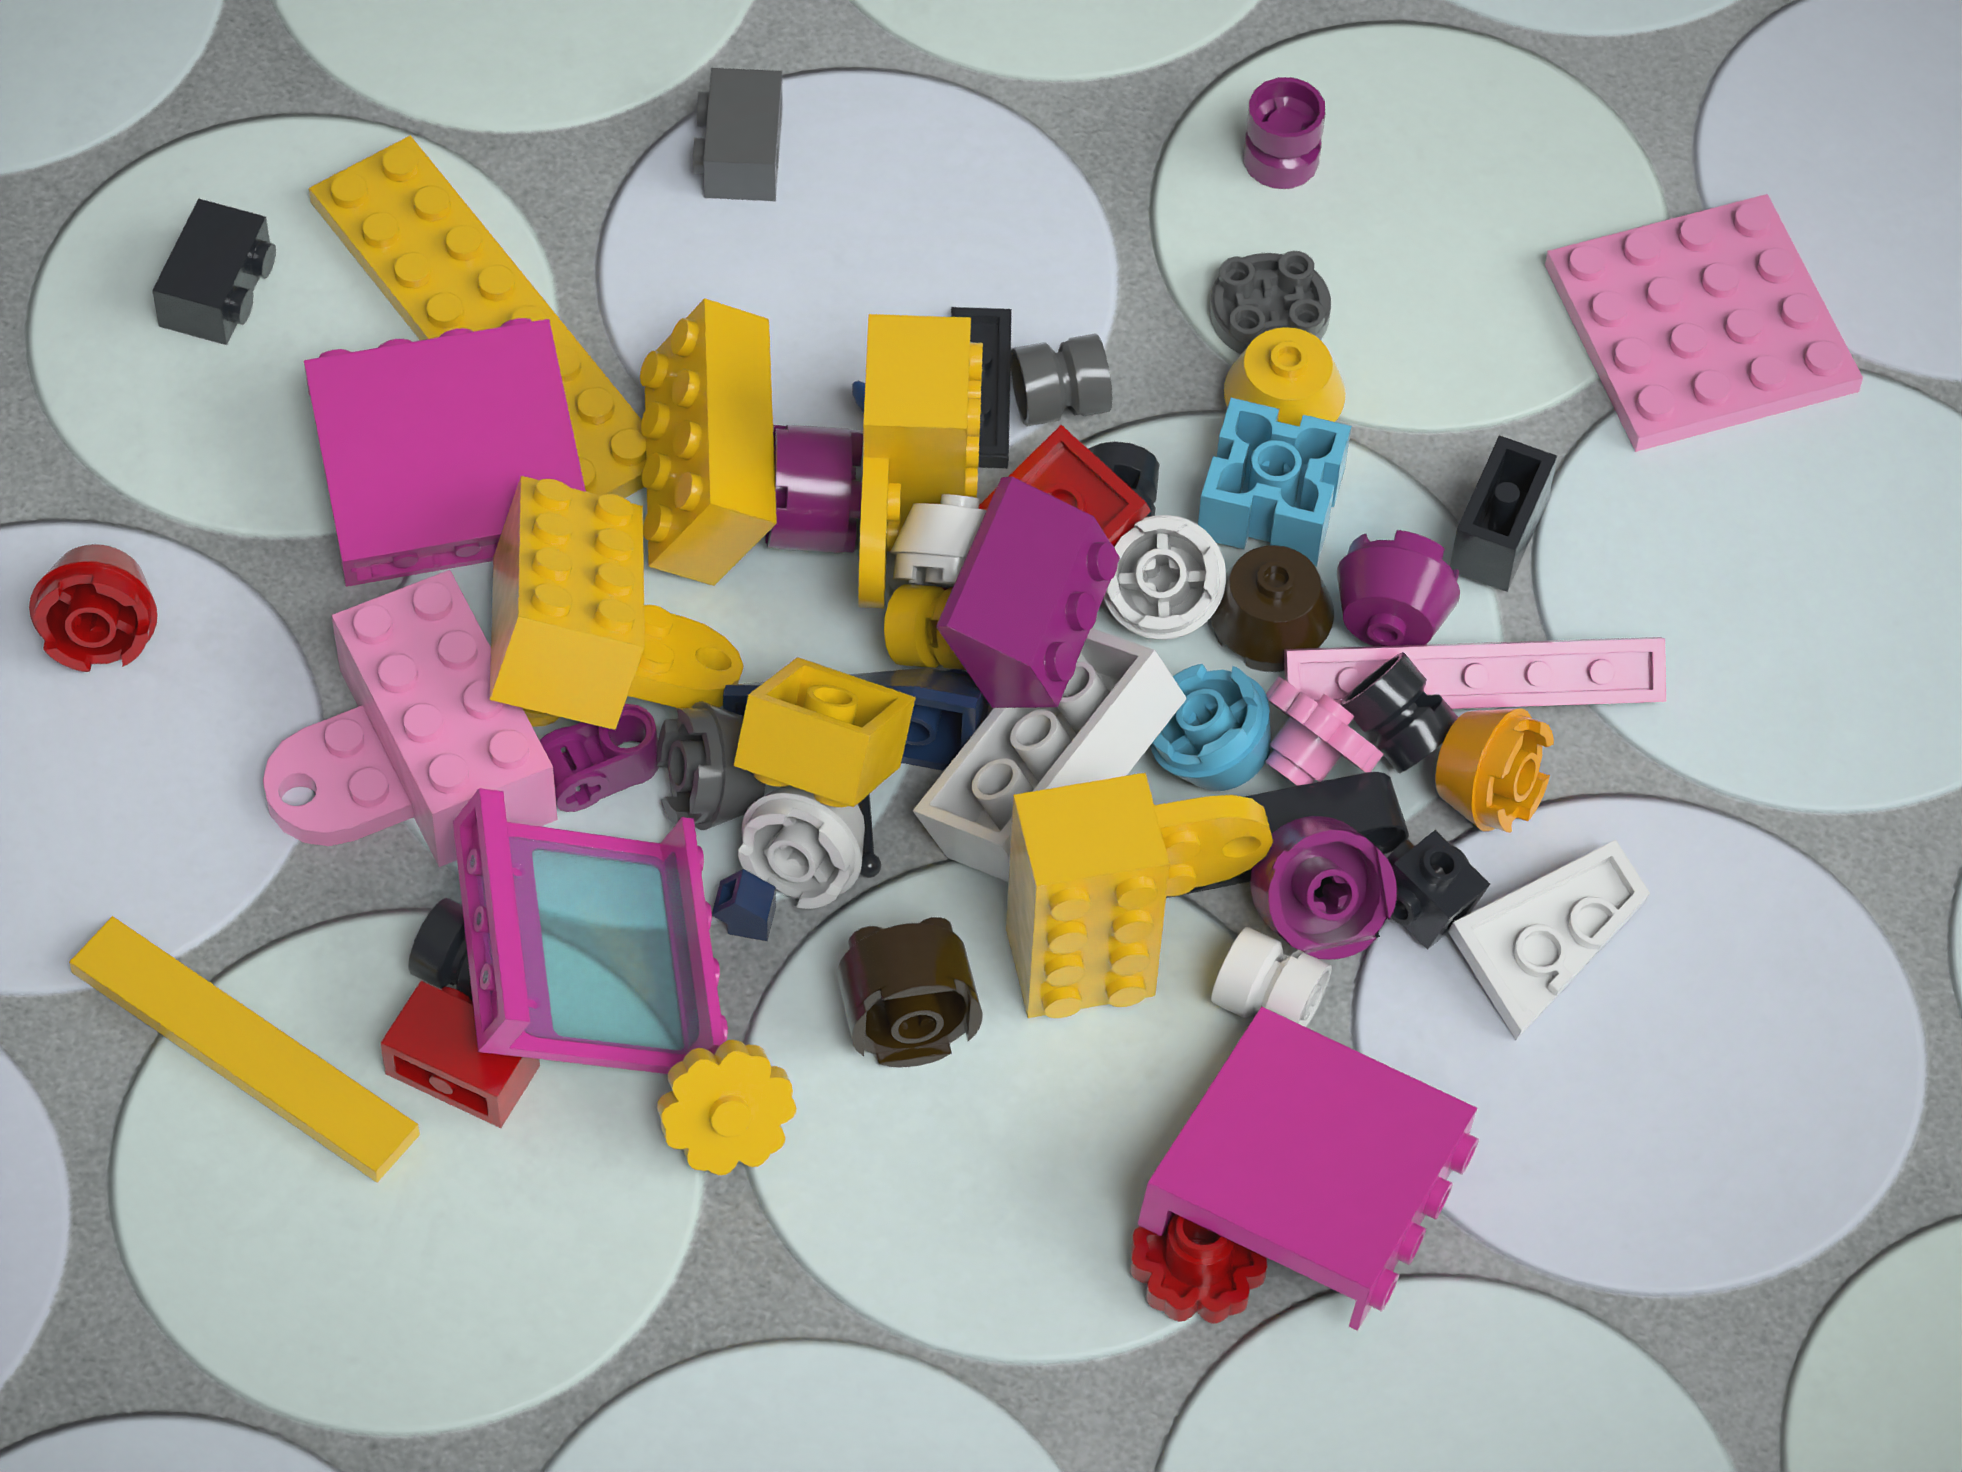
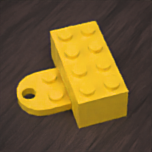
M868 314L859 550V608L884 609L887 552L891 551L913 504H941L942 494L977 498L983 343L970 342L971 318Z
M521 476L493 557L490 700L613 730L616 729L627 696L675 708H691L699 701L717 707L723 706L725 686L738 684L744 665L739 651L725 636L703 623L669 613L659 606L644 605L643 506L633 504L627 499L614 494L597 495L573 489L563 482L554 479L537 480Z
M1146 772L1014 794L1006 932L1027 1018L1044 1015L1050 1018H1064L1084 1008L1107 1004L1115 1007H1128L1141 1002L1145 998L1155 996L1166 896L1183 895L1196 887L1229 880L1253 868L1267 856L1272 846L1273 838L1264 807L1251 798L1236 795L1206 796L1154 805Z

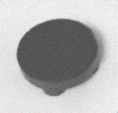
M1289 251L1285 254L1259 253L1245 257H1231L1220 266L1219 276L1214 282L1211 292L1210 319L1219 338L1235 352L1242 354L1257 336L1271 329L1282 327L1297 328L1307 331L1321 340L1328 328L1331 312L1330 292L1323 278L1314 270L1313 259L1306 253Z

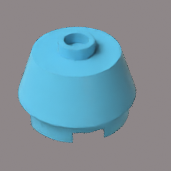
M1197 664L1174 675L1173 678L1187 699L1150 745L1156 761L1168 772L1209 791L1230 790L1252 779L1264 766L1271 749L1269 702L1263 688L1254 679L1232 666V672L1223 669L1207 671L1203 664Z

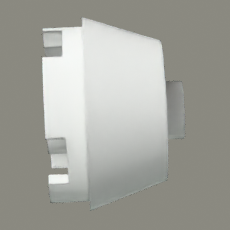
M942 494L941 504H913L890 551L891 554L896 555L893 579L909 580V583L926 586L953 587L987 511L978 509L979 499L961 495Z
M1172 515L1146 517L1136 523L1132 530L1123 535L1114 547L1120 556L1116 574L1110 581L1104 595V600L1117 621L1133 633L1147 638L1163 640L1182 637L1205 624L1218 608L1226 585L1224 559L1214 539L1196 523Z
M790 785L780 787L755 801L747 809L743 817L741 826L743 843L738 849L741 866L743 869L774 885L776 890L781 893L798 898L799 901L795 905L797 908L814 909L832 903L838 895L849 890L860 875L865 830L862 812L858 805L855 807H832L817 801L813 793Z

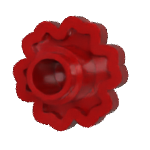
M1177 1214L1174 1215L1162 1236L1141 1226L1137 1227L1133 1232L1131 1275L1136 1280L1148 1284L1147 1303L1156 1310L1165 1311V1314L1174 1321H1186L1197 1312L1201 1318L1209 1323H1220L1229 1315L1243 1312L1248 1305L1250 1289L1260 1287L1266 1279V1257Z

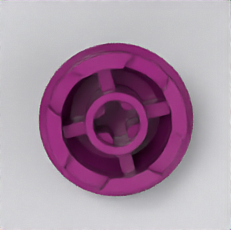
M1396 530L1394 540H1375L1370 542L1367 533L1362 534L1351 543L1347 555L1343 557L1337 567V581L1344 624L1355 637L1371 646L1426 645L1459 602L1460 588L1457 583L1459 570H1452L1442 559L1445 549L1440 544L1422 535Z

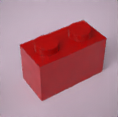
M423 981L419 982L381 1041L386 1075L499 1128H502L540 1067V1059L478 1052L473 1001L464 993L454 988L443 987L440 990Z

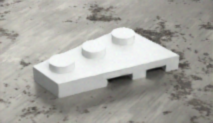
M1614 840L1454 921L1448 932L1515 1040H1517L1643 905L1650 892L1618 842Z

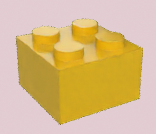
M797 657L748 695L734 766L754 773V777L764 784L777 787L790 785L813 793L814 798L822 804L832 807H855L900 768L916 697Z

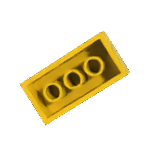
M704 298L686 318H682L677 322L673 332L656 351L648 353L641 367L640 383L645 387V412L641 422V433L646 437V463L642 473V484L647 488V515L644 520L643 535L648 540V567L715 586L777 524L770 330L768 318Z

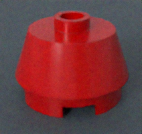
M84 545L65 553L36 584L29 602L32 623L45 641L44 651L60 664L84 672H90L92 664H109L121 659L122 667L128 665L141 654L157 625V607L142 569L127 553L106 545Z

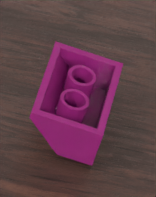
M1001 477L936 627L992 708L1058 707L1066 686L1074 675L1077 660L1089 631L1096 622L1097 612L1110 581L1116 574L1120 556L1094 516L1014 477Z

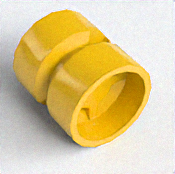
M903 584L894 591L885 613L884 637L890 658L897 665L936 668L941 664L944 668L966 670L936 627L953 587L944 590L939 586Z

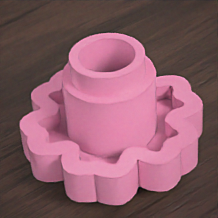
M1278 677L1267 691L1268 701L1290 718L1270 743L1274 750L1265 762L1295 785L1311 784L1315 780L1318 782L1323 781L1341 756L1367 773L1373 770L1384 755L1378 748L1348 726L1355 716L1327 695L1323 694L1318 702H1315L1281 677Z

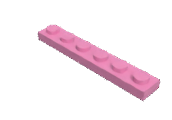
M1662 637L1284 649L1285 680L1315 702H1318L1321 696L1325 694L1341 705L1345 697L1365 678L1385 662L1402 652L1409 657L1427 679L1424 692L1426 694H1440L1451 709L1666 702L1665 638Z

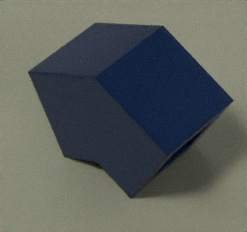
M742 869L720 881L712 916L727 924L729 935L768 942L776 910V887L749 871Z

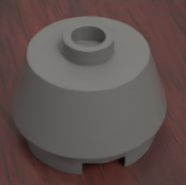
M703 701L696 702L691 708H677L678 719L664 720L657 747V767H668L673 796L661 799L668 818L675 824L682 817L692 818L697 829L707 830L745 815L747 809L755 801L763 797L766 784L758 781L754 777V773L734 766L744 716Z

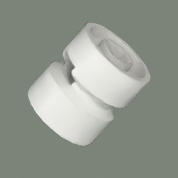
M1246 926L1234 941L1223 962L1213 987L1211 1000L1212 1003L1243 1018L1258 1012L1262 1006L1304 1027H1308L1327 988L1332 965L1305 954L1301 950H1297L1290 956L1283 954L1282 942L1250 926Z

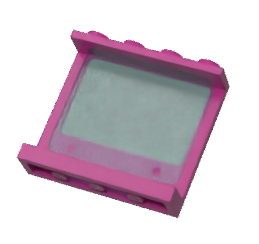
M479 788L453 821L478 1052L668 1074L675 1064L683 1061L684 1057L695 1048L709 1050L715 1055L719 1046L727 1041L728 1024L725 1016L721 1015L717 989L720 967L712 953L709 932L712 910L710 904L705 901L702 882L704 854L702 848L697 845L694 819L682 817L661 843L507 822L503 791Z

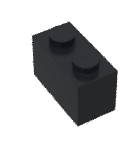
M198 198L152 290L159 327L223 345L228 344L237 324L244 325L249 318L253 306V291L260 277L267 278L274 265L276 246L274 243H270L266 216Z
M1500 435L1498 436L1456 530L1450 563L1452 570L1458 569L1459 575L1508 592L1549 499L1557 455Z

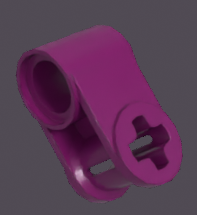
M624 704L615 730L580 722L573 726L556 729L539 740L553 766L556 805L559 810L564 812H576L586 809L597 803L600 799L634 785L645 783L659 769L657 767L658 738L655 721L648 710L639 705ZM630 741L640 743L639 745L631 748L618 747L621 744ZM565 747V752L562 753L561 748Z

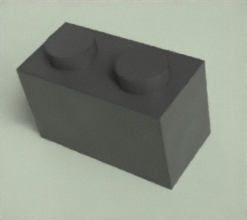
M711 68L709 92L699 91L697 100V127H706L705 138H694L693 174H704L705 198L776 201L783 112L782 71Z

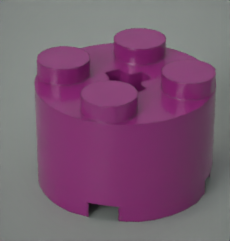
M773 425L777 524L765 535L767 548L854 553L856 518H861L862 481H856V467H860L862 461L863 431L849 428Z
M1303 817L1293 820L1273 832V843L1267 856L1258 862L1251 871L1250 886L1252 899L1257 912L1265 924L1295 949L1318 959H1342L1366 949L1377 938L1375 935L1382 928L1386 919L1390 920L1396 905V879L1387 857L1370 840L1351 826L1329 817ZM1325 877L1332 879V883L1323 886V896L1317 898L1314 895V890L1320 887L1321 880Z

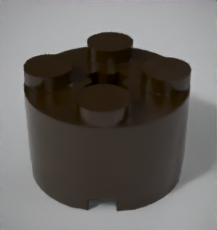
M931 917L920 923L895 925L885 929L878 926H867L855 931L849 937L848 944L850 949L845 953L838 965L837 980L853 1045L856 1051L863 1057L864 1050L876 1054L878 1063L881 1065L898 1068L920 1066L941 1060L952 1054L950 1043L966 1033L967 1041L976 1035L982 1023V1009L965 945L961 938L953 932L952 925L947 919Z

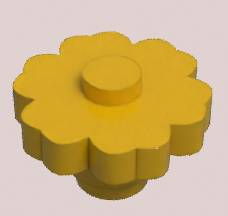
M727 1040L719 1046L715 1055L709 1050L695 1048L684 1057L683 1061L675 1064L669 1070L668 1080L672 1091L664 1094L657 1102V1110L661 1118V1129L670 1147L683 1149L691 1168L701 1171L709 1170L717 1175H726L736 1167L738 1161L750 1167H758L769 1158L770 1154L775 1153L785 1144V1134L781 1124L791 1120L797 1110L792 1097V1084L784 1069L771 1066L762 1047L750 1044L745 1045L737 1040Z

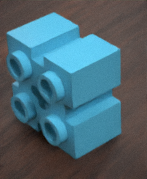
M1231 398L1219 435L1217 457L1213 456L1201 494L1198 525L1207 531L1216 543L1245 549L1248 537L1270 542V545L1285 546L1297 550L1317 567L1329 526L1331 507L1335 506L1346 467L1351 426L1303 415L1300 427L1277 422L1279 413L1277 408Z

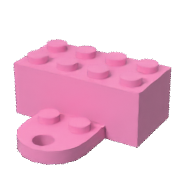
M451 570L332 615L340 672L358 707L301 729L283 740L269 757L263 777V785L270 816L283 832L303 843L333 846L358 840L414 817L438 866L441 867L457 860L453 821L479 788L503 791L507 822L541 827L558 820L553 766L523 708L490 700L491 647ZM295 787H307L316 793L310 802L301 806H292L282 800L283 795Z

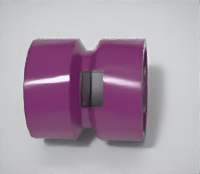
M1277 77L1263 82L1254 90L1249 100L1247 131L1245 133L1243 152L1244 166L1249 175L1262 185L1274 189H1292L1304 185L1317 171L1326 114L1325 101L1319 90L1308 82L1294 77Z

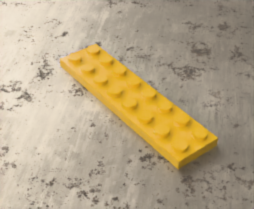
M411 135L309 187L311 204L420 341L438 338L441 334L458 328H466L474 332L497 328L503 323L517 318H528L532 322L549 319L586 492L597 495L614 494L626 498L644 488L642 473L646 463V437L641 433L642 419Z

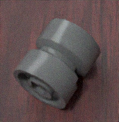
M1096 333L1072 337L1066 342H1061L1057 353L1046 342L1012 348L1010 364L1013 389L1020 417L1026 427L1059 421L1065 407L1073 415L1082 416L1106 413L1112 409L1110 370L1103 343Z

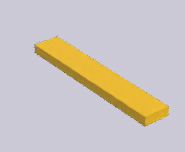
M113 916L69 961L72 973L377 1183L420 1135L419 1125Z

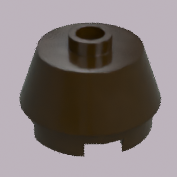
M1269 545L1258 547L1245 553L1226 572L1224 594L1210 620L1219 644L1222 646L1224 643L1233 652L1244 657L1247 667L1263 672L1285 671L1284 649L1319 648L1324 643L1333 626L1334 606L1318 570L1305 555L1285 546Z

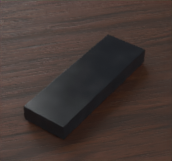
M951 307V317L971 318L970 342L983 343L978 468L1008 469L1012 309Z

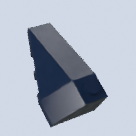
M917 668L849 674L916 697L901 761L904 764L944 771L988 715V701L967 671ZM764 682L726 685L723 693V709L744 716L748 695Z

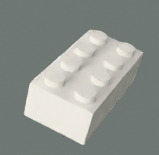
M1092 628L1077 660L1074 675L1066 686L1059 706L1050 708H994L913 809V812L947 858L1009 882L1013 795L1127 776L1187 698L1154 649Z

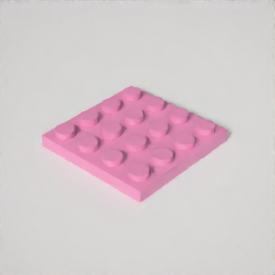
M1768 194L1547 251L1545 267L1635 452L1858 393L1863 377Z

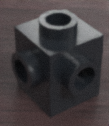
M1436 830L1431 832L1416 846L1409 839L1405 840L1387 857L1393 869L1397 887L1396 905L1391 918L1398 924L1403 925L1427 950L1448 933L1454 921L1471 913L1490 886V883L1469 863L1465 854L1457 847L1451 845Z

